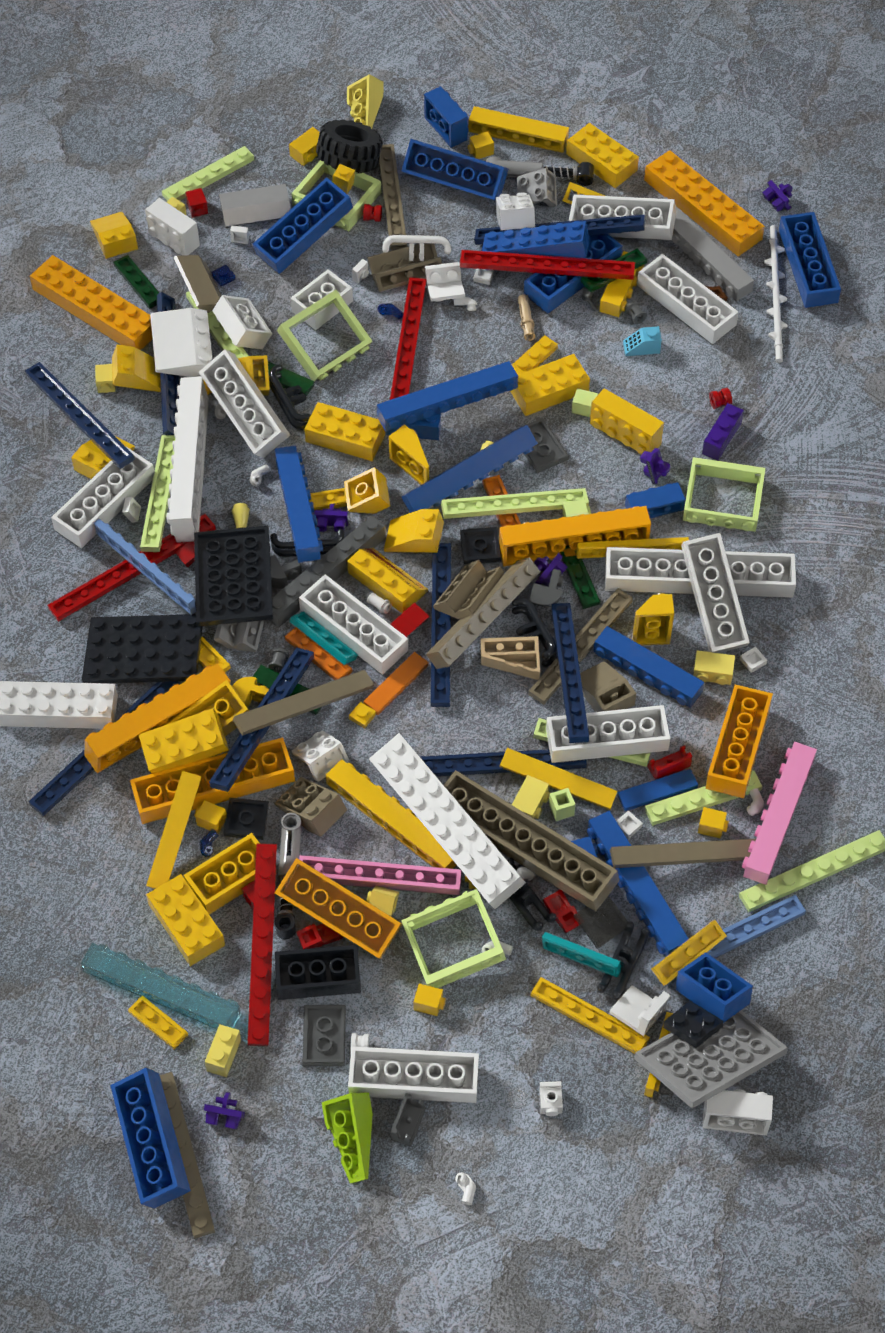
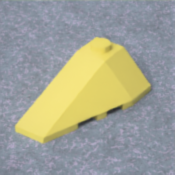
M370 74L347 87V104L351 107L350 115L354 118V122L363 123V125H368L372 129L383 99L384 82Z

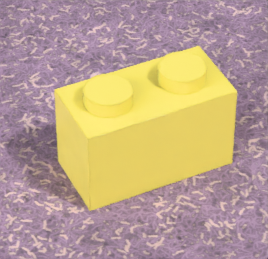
M697 650L693 676L704 682L731 685L735 655Z
M527 775L512 805L532 818L539 819L543 803H547L549 800V784Z
M219 1024L205 1059L207 1072L227 1078L241 1042L239 1030Z

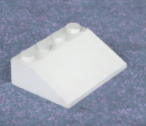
M185 308L151 313L156 372L185 377L201 376L199 371L212 361L207 310Z

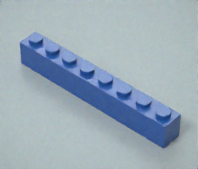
M510 361L379 403L377 404V417L386 432L401 427L404 424H412L416 421L518 388V375Z
M528 425L522 426L406 493L401 498L410 513L420 509H427L432 505L435 508L441 505L442 499L446 497L450 499L458 495V490L461 488L466 490L473 486V481L477 479L481 481L487 478L490 471L494 470V472H497L504 468V463H512L518 460L519 454L524 453L526 455L534 450L533 446L538 443Z
M296 445L275 448L276 465L298 563L320 560V552L323 551L322 540H318L320 532L319 528L315 527L317 525L316 515H312L314 507L313 502H309L311 494L310 489H306L308 488L307 477H303L305 475L304 464L300 465L302 463L301 452H297Z
M610 811L588 821V836H590L591 840L594 839L597 844L598 853L605 857L606 863L613 867L610 854L611 847L631 846ZM644 866L615 868L618 870L620 880L617 884L620 888H624L628 902L635 906L637 917L640 921L643 920L646 928L649 929V936L655 939L659 953L667 957L689 938Z

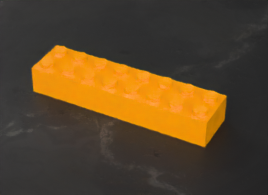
M667 151L645 166V182L664 197L675 199L676 206L736 256L739 257L763 240L765 226L672 151Z
M52 255L30 275L34 291L120 345L132 346L142 350L153 339L150 314L56 256Z
M635 506L628 509H616L614 511L586 515L580 514L573 517L506 525L500 527L499 548L503 567L511 566L517 560L529 557L533 562L536 558H544L545 556L552 560L561 551H564L566 557L576 556L575 550H577L578 542L649 539L651 521L647 506Z
M218 663L205 667L201 673L189 676L184 683L172 686L165 694H158L151 702L139 705L132 713H125L118 721L106 724L99 732L90 733L85 739L84 756L96 773L101 772L142 748L139 734L166 725L226 680L230 683L231 680Z
M283 737L260 743L228 792L211 788L209 781L227 753L131 779L130 783L141 823L146 824L168 817L182 771L202 776L192 810H196L198 806H201L204 800L217 804L228 801L229 798H238L295 782L294 769Z

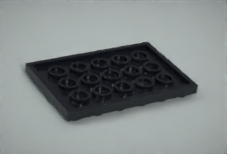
M269 526L194 532L197 627L273 620Z
M196 614L91 617L82 682L105 684L186 681L189 676L197 675L203 626L197 627Z

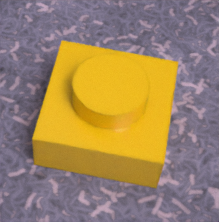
M359 702L349 714V720L365 729L376 716V711Z

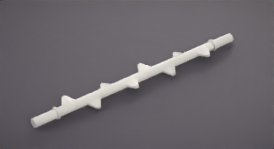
M772 225L770 226L769 240L771 244V258L766 259L764 264L772 267V281L767 282L766 286L773 290V308L768 309L766 312L774 317V332H770L768 336L775 340L776 362L781 363L783 362L782 329H786L788 325L781 321L780 304L786 302L787 297L780 294L779 279L785 278V274L779 271L778 254L784 252L785 248L777 245V227Z

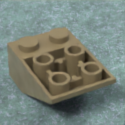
M605 661L580 673L583 696L595 712L629 709L635 706L636 692L629 682Z
M302 777L295 781L274 803L286 814L296 813L299 815L301 826L320 837L347 811L338 793Z

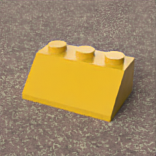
M661 593L652 595L635 612L632 636L634 642L641 646L670 644L674 620L672 594Z

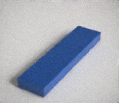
M690 768L619 791L617 796L625 812L698 788V783Z

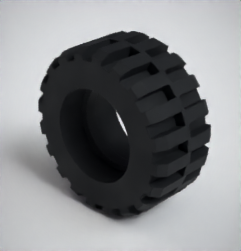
M333 120L332 122H326L321 127L316 152L321 161H324L326 165H330L334 169H337L339 164L354 169L355 172L363 173L373 170L378 165L383 141L380 134L368 125L365 126L363 123H357L352 120Z

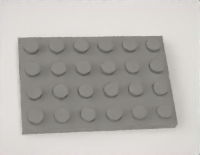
M741 1010L724 1022L720 1030L697 1048L670 1033L635 1052V1060L688 1106L694 1108L787 1054L788 1047Z

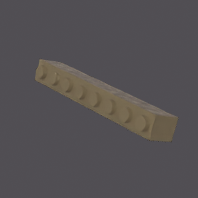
M530 557L517 560L502 575L476 611L470 616L459 619L426 653L436 669L449 667L540 573Z

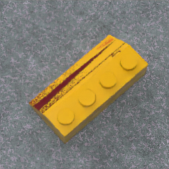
M374 548L359 549L347 560L348 573L382 599L389 600L392 607L400 613H403L428 592V588Z

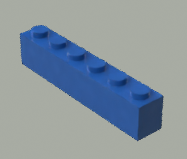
M606 626L594 642V652L599 657L609 660L616 667H621L631 676L638 677L648 686L657 688L662 694L674 698L681 705L691 708L703 692L704 681Z

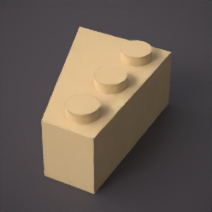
M538 636L480 639L481 665L536 680L540 678Z

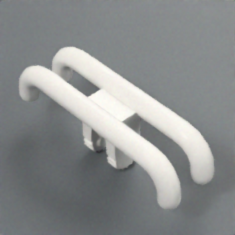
M392 235L384 240L382 246L383 252L387 253L392 243H409V261L414 259V243H419L420 261H424V243L442 244L444 252L446 254L451 253V244L442 236Z

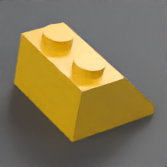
M375 467L344 482L349 512L375 514L390 507L387 479Z

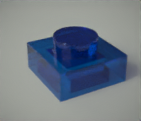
M226 264L211 272L213 278L221 287L236 280L235 274Z

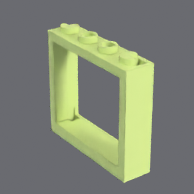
M320 160L291 193L292 205L295 206L305 197L306 193L324 172L333 176L336 169ZM355 172L353 186L366 191V193L349 213L335 224L336 226L347 231L352 229L363 215L364 204L372 205L382 193L380 180L365 173Z
M334 290L282 323L277 329V332L314 382L318 379L320 381L324 380L329 376L328 373L330 371L336 372L342 367L344 362L350 363L356 358V354H364L370 349L369 345L373 342L337 290ZM334 303L361 343L318 370L291 332V329Z
M693 457L683 521L756 532L765 468ZM702 475L756 483L757 489L753 516L747 517L690 508L695 476Z
M477 889L468 893L465 891L461 896L448 898L442 904L429 906L424 911L418 914H410V917L401 920L427 986L440 988L506 960ZM477 904L495 948L430 974L413 930Z

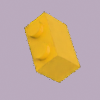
M311 127L289 144L290 157L303 166L311 162L318 156L316 148L320 132Z

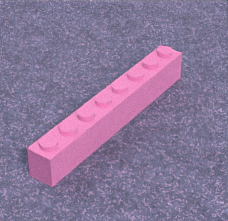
M795 741L792 749H787L784 758L787 759L786 764H781L778 773L781 777L780 779L776 778L773 785L775 793H770L766 804L769 805L768 810H763L760 819L763 821L762 826L758 825L754 836L757 839L756 841H751L748 852L751 853L750 857H745L742 865V868L745 869L743 877L765 885L767 884L812 767L817 749Z
M299 856L301 861L340 885L371 888L379 886L393 890L460 895L462 872L459 869Z

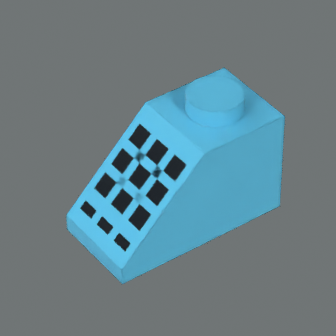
M659 326L641 328L623 340L625 356L660 354L662 339Z

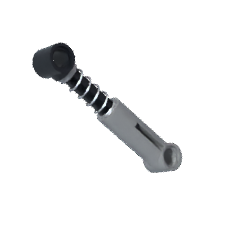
M495 156L489 157L486 162L509 168L506 178H517L518 176L547 168L556 175V178L567 177L569 180L572 178L582 186H588L593 183L594 166L589 162H582L577 167L573 166L572 168L567 166L565 168H561V166L556 168L554 166L547 167V165L544 167L543 163L505 161Z
M287 813L281 819L278 873L280 881L283 880L295 859H299L302 826L301 818L296 813ZM292 824H293V825H296L295 827H292V828L288 827L289 825H292ZM290 839H292L291 851H289ZM281 897L279 900V912L274 922L277 936L287 940L296 933L295 916L292 911L294 905ZM284 924H289V925H290V926L287 927V928H282V927H281V926L284 925Z

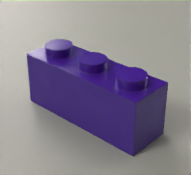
M727 403L704 440L703 455L717 461L720 459L742 423L743 409Z

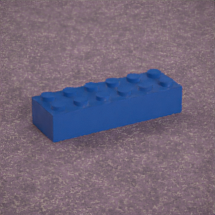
M410 139L401 172L496 200V197H500L509 168Z
M326 177L253 243L256 255L280 274L353 208L350 196Z
M809 212L781 216L779 233L804 307L838 303L841 287L815 213Z
M586 221L558 223L549 226L542 225L533 228L526 227L518 230L486 233L482 251L587 258L590 237Z
M589 235L587 258L585 259L614 261L621 257L623 246L610 235ZM534 273L524 280V294L528 295L531 301L548 314L585 287L581 282V278L584 276Z
M144 1068L110 1085L140 1203L155 1209L190 1192L189 1182L159 1073L149 1068Z

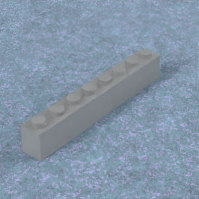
M676 206L677 212L672 241L680 246L685 254H688L707 275H710L715 280L717 285L721 286L736 301L751 293L754 280Z

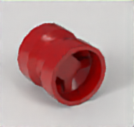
M364 204L363 221L374 220L375 222H381L382 205L371 206L370 204Z
M727 387L722 388L721 391L715 390L709 393L713 409L720 408L721 405L726 406L727 403L732 404V395Z

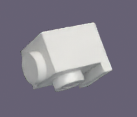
M561 1081L540 1082L541 1114L556 1116L562 1113Z

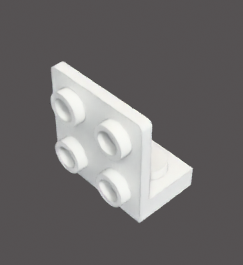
M459 262L425 266L426 284L431 301L441 302L447 299L457 300L465 297Z
M323 730L315 733L310 739L300 743L292 750L293 755L308 765L314 780L317 782L325 778L326 774L341 759L346 763L350 761L342 743Z
M630 986L610 1009V1014L644 1036L666 1010L671 995L663 991L659 997L655 996L652 999L636 987Z

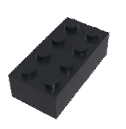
M357 945L275 952L278 1000L361 993Z

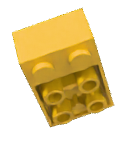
M267 355L238 358L262 395L269 396Z

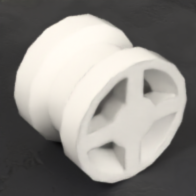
M352 1033L351 1046L369 1047V1034L359 1036L357 1033Z

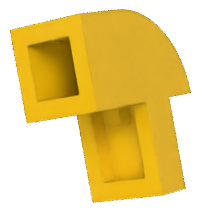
M244 677L232 685L247 708L252 700L261 703L269 690L266 686H258L256 677Z

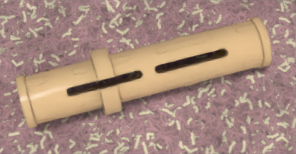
M522 294L518 296L521 315L520 324L524 332V339L531 341L535 339V323L531 316L529 297Z

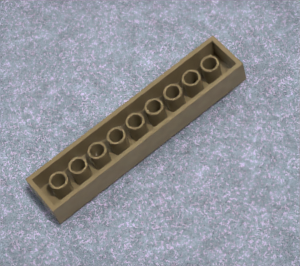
M455 770L444 784L500 852L513 858L514 861L595 912L620 881L618 870Z

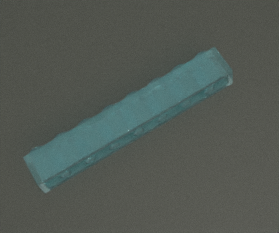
M92 943L80 963L83 972L140 997L143 995L154 1003L214 1029H218L219 1024L234 1028L241 1015L240 1006L236 1001L232 999L225 1000L213 991H204L197 984L183 982L176 975L169 976L157 967H148L141 960L136 959L134 961L122 952H113L104 944L97 945Z

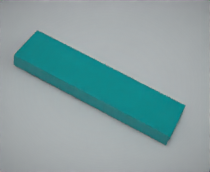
M304 611L291 616L290 623L343 665L357 659L358 654Z
M547 932L542 936L543 949L614 977H618L621 972L620 961Z

